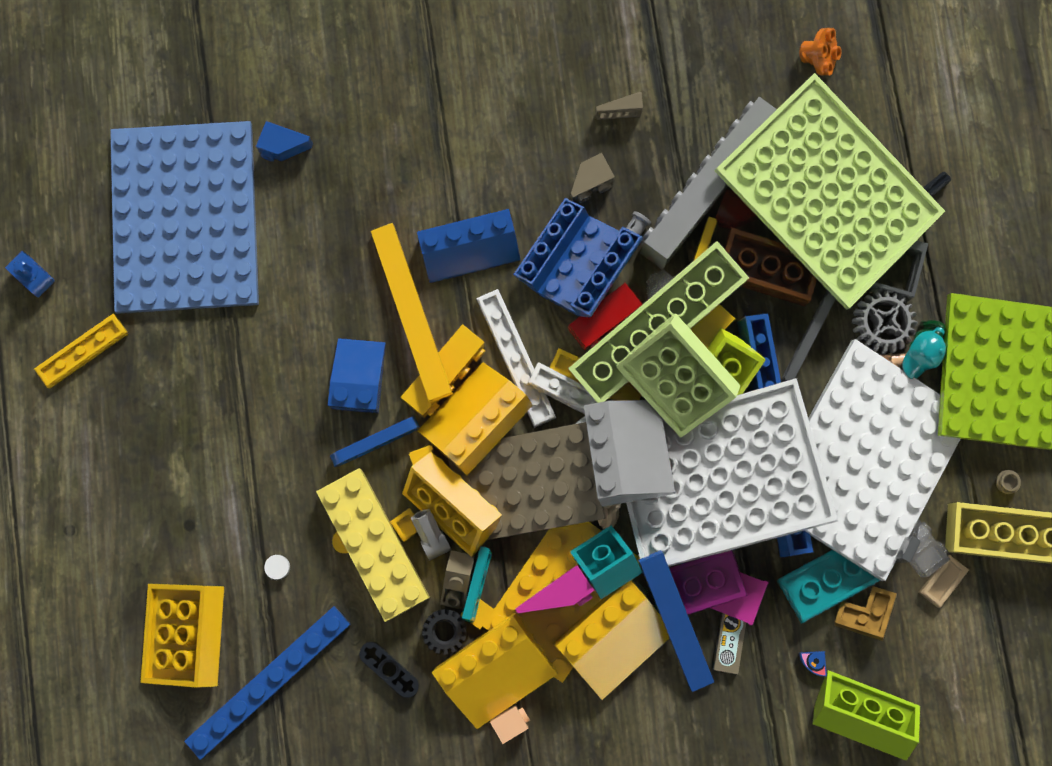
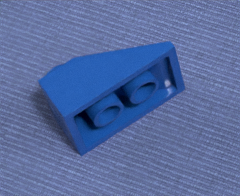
M338 338L328 397V406L331 409L379 413L385 342Z

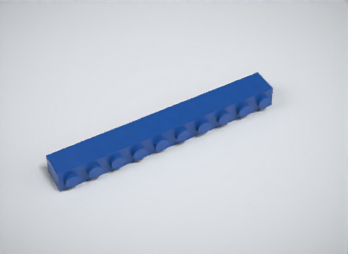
M768 314L745 316L737 322L739 338L766 359L748 385L751 392L781 383ZM806 531L777 538L780 557L813 552L811 537Z

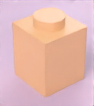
M514 705L491 719L490 723L500 741L504 744L527 730V722L530 719L523 707L518 709Z

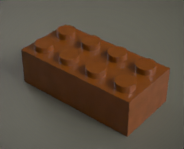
M735 228L730 230L724 249L749 277L740 287L804 307L811 301L817 278L783 243Z

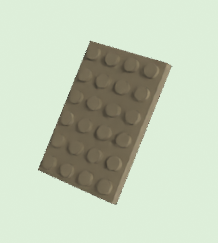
M586 422L502 438L468 475L464 474L448 459L450 469L459 474L471 488L477 490L481 497L490 505L495 506L498 512L502 514L496 529L487 540L605 519L604 508L597 497Z

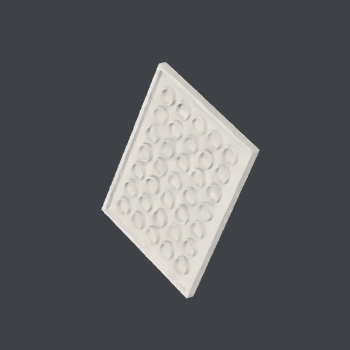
M856 339L850 342L808 417L838 522L804 531L876 578L886 581L896 562L895 557L905 537H909L960 438L938 436L940 394L916 378L910 379L902 369Z
M796 378L737 395L734 400L681 438L663 419L675 494L626 502L640 559L661 550L668 567L838 522Z

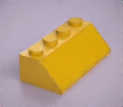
M432 452L411 466L402 494L420 511L430 509L438 527L471 557L474 556L480 549V546L484 544L496 529L502 514Z

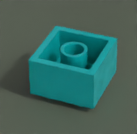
M612 525L570 551L578 567L601 599L643 573L634 554Z

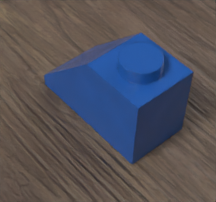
M266 121L256 148L261 154L260 156L266 160L274 161L276 159L284 161L311 149L313 142L310 136Z

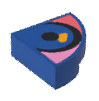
M825 651L799 652L801 662L810 672L819 676H827Z

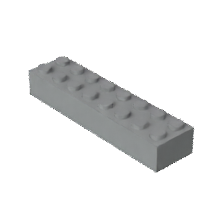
M758 97L754 103L750 101L747 104L739 120L736 119L729 127V132L725 138L722 136L717 142L711 156L707 155L702 161L697 174L693 173L687 180L686 186L683 189L684 192L679 191L672 199V204L668 208L670 210L664 209L654 226L656 228L650 227L640 243L643 246L640 252L641 255L661 270L664 269L728 187L714 170L777 110L761 97Z

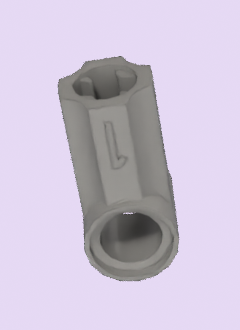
M430 509L421 510L411 517L429 561L451 551V547L443 531H440Z

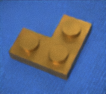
M872 586L866 608L842 601L834 626L883 641L897 593Z

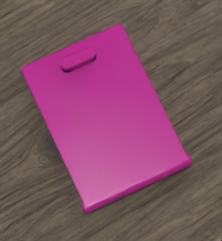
M740 573L748 596L711 607V609L753 625L768 582Z

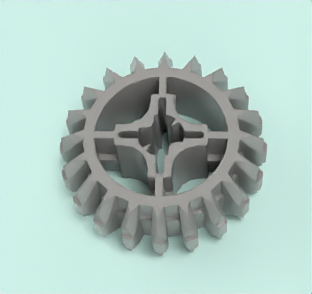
M888 290L884 291L883 296L878 291L874 292L873 296H865V302L860 301L857 304L860 309H855L853 312L857 317L852 319V323L858 325L853 329V332H860L861 334L857 337V340L861 341L864 339L866 341L864 345L867 347L872 345L874 352L880 348L881 354H886L888 350L890 353H895L897 348L902 350L905 348L904 343L909 344L912 341L910 336L916 334V331L911 328L915 327L918 323L915 320H911V318L916 316V312H909L912 304L905 306L904 301L906 297L898 300L897 293H893L889 297ZM885 305L891 309L883 312L880 309L876 310L873 306ZM897 314L900 317L901 326L896 321ZM868 316H869V320H871V322L873 323V330H872V331L870 330V328H869V326H868V322H867V317H868ZM889 316L886 322V326L882 327L879 330V328L882 326L883 319ZM883 332L894 335L896 339L884 340L878 336Z

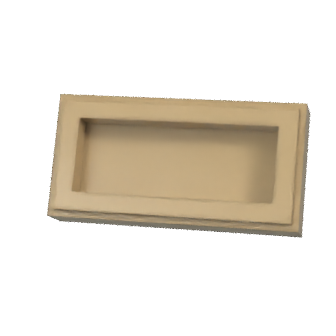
M947 555L918 593L937 608H941L969 570L951 555Z

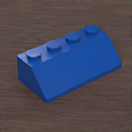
M509 209L417 232L430 283L521 260Z

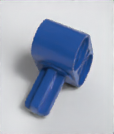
M21 251L5 267L38 298L55 282L24 251Z

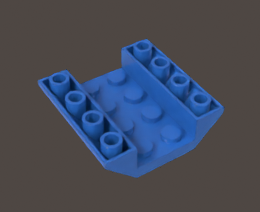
M565 198L515 271L514 276L540 296L577 316L591 317L643 237L623 226L619 231L589 216L583 206Z

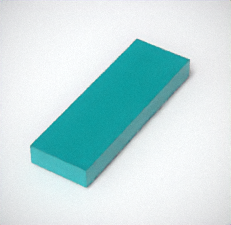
M480 546L462 619L470 623L475 622L492 556L490 549Z

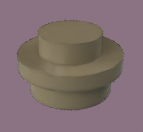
M1005 470L997 475L996 486L1004 494H1013L1019 490L1021 479L1016 472Z

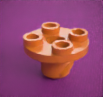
M821 28L817 32L814 41H804L799 49L801 61L814 65L817 74L821 76L832 75L836 60L841 58V47L837 46L834 28Z

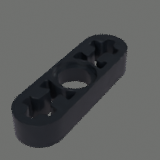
M368 642L361 647V660L398 694L409 698L417 693L419 689L418 679L378 643ZM367 647L369 649L375 647L377 649L375 654L379 658H382L383 654L387 657L379 664L378 668L374 666L378 662L377 660L365 657L367 655L365 651ZM387 662H391L396 666V673L392 677H388L383 673V666ZM401 671L405 673L401 677L406 682L409 680L414 682L412 684L414 688L412 692L410 690L404 692L402 690L404 685L400 681L396 685L392 682L400 675Z

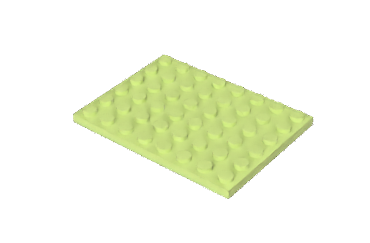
M815 73L714 170L846 310L851 308L945 212Z

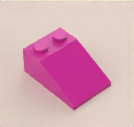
M576 565L516 607L515 610L517 613L571 606L576 603L582 606L593 598L590 593L594 589Z

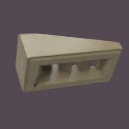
M642 92L596 106L595 119L640 117L643 110Z

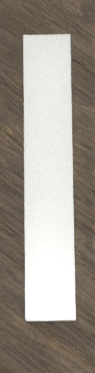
M497 289L476 298L514 384L528 396L533 404L527 413L534 428L556 419L546 394L527 385L534 367L499 290Z

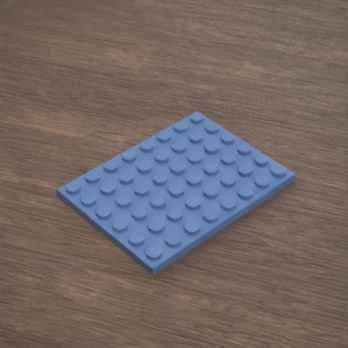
M251 121L111 129L115 312L118 314L259 305Z

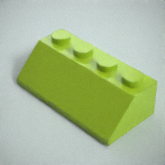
M828 670L815 703L813 725L907 760L919 743L920 706Z

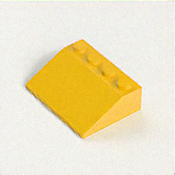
M482 362L418 429V432L464 474L468 475L526 414L533 404L528 396L510 380Z
M630 580L599 601L557 639L553 645L603 700L669 639L660 614Z
M148 584L141 683L185 687L218 686L224 586Z
M516 612L436 666L432 671L444 692L476 729L558 674Z

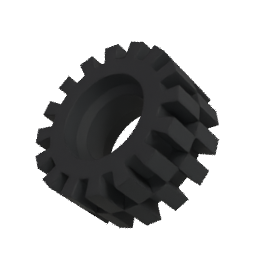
M449 609L438 610L428 616L423 625L422 636L429 649L438 654H449L457 651L465 642L467 626L462 616L457 612ZM441 622H448L454 627V636L449 641H441L435 634V629Z

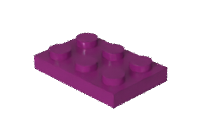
M733 550L699 558L669 568L687 615L748 596Z

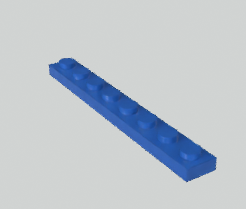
M333 606L184 742L200 760L203 759L351 624Z

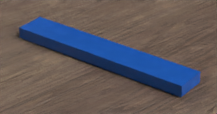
M660 550L639 559V564L690 690L694 692L714 683L663 552Z

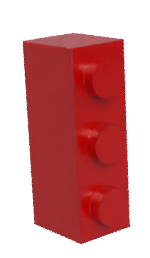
M624 283L600 302L591 317L580 316L569 324L568 330L583 350L586 351L589 348H593L602 338L608 335L643 304L628 285Z

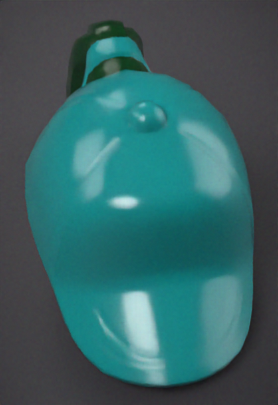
M922 320L920 322V327L923 330L916 332L915 338L910 343V349L902 363L903 370L910 379H917L926 370L938 367L944 359L946 344L942 337L946 327L942 322L935 320Z

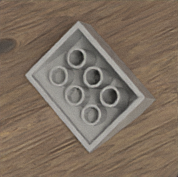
M647 400L605 401L584 405L597 497L602 507L675 494L663 419Z

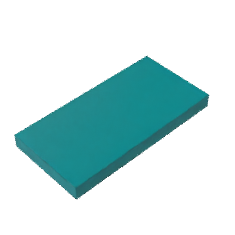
M834 550L777 580L801 624L880 581V579Z

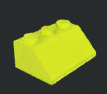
M720 328L707 348L740 385L737 395L744 393L766 360L743 340L723 328Z

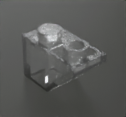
M917 520L909 537L914 536L921 540V543L909 563L920 577H929L947 563L950 558L947 556L948 551L941 542H936L931 535L933 533L931 528L925 522Z

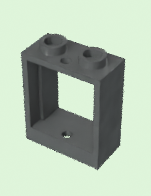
M916 241L904 253L914 256L905 291L875 282L868 289L869 294L873 295L874 292L878 291L883 296L884 291L888 290L889 297L893 293H897L898 300L906 297L904 303L914 298L928 243Z

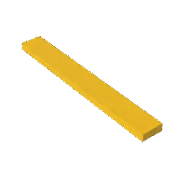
M393 223L372 230L371 234L428 400L431 403L450 396L453 393Z

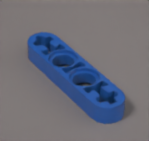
M415 417L408 418L330 455L334 467L341 466L415 432L420 426Z

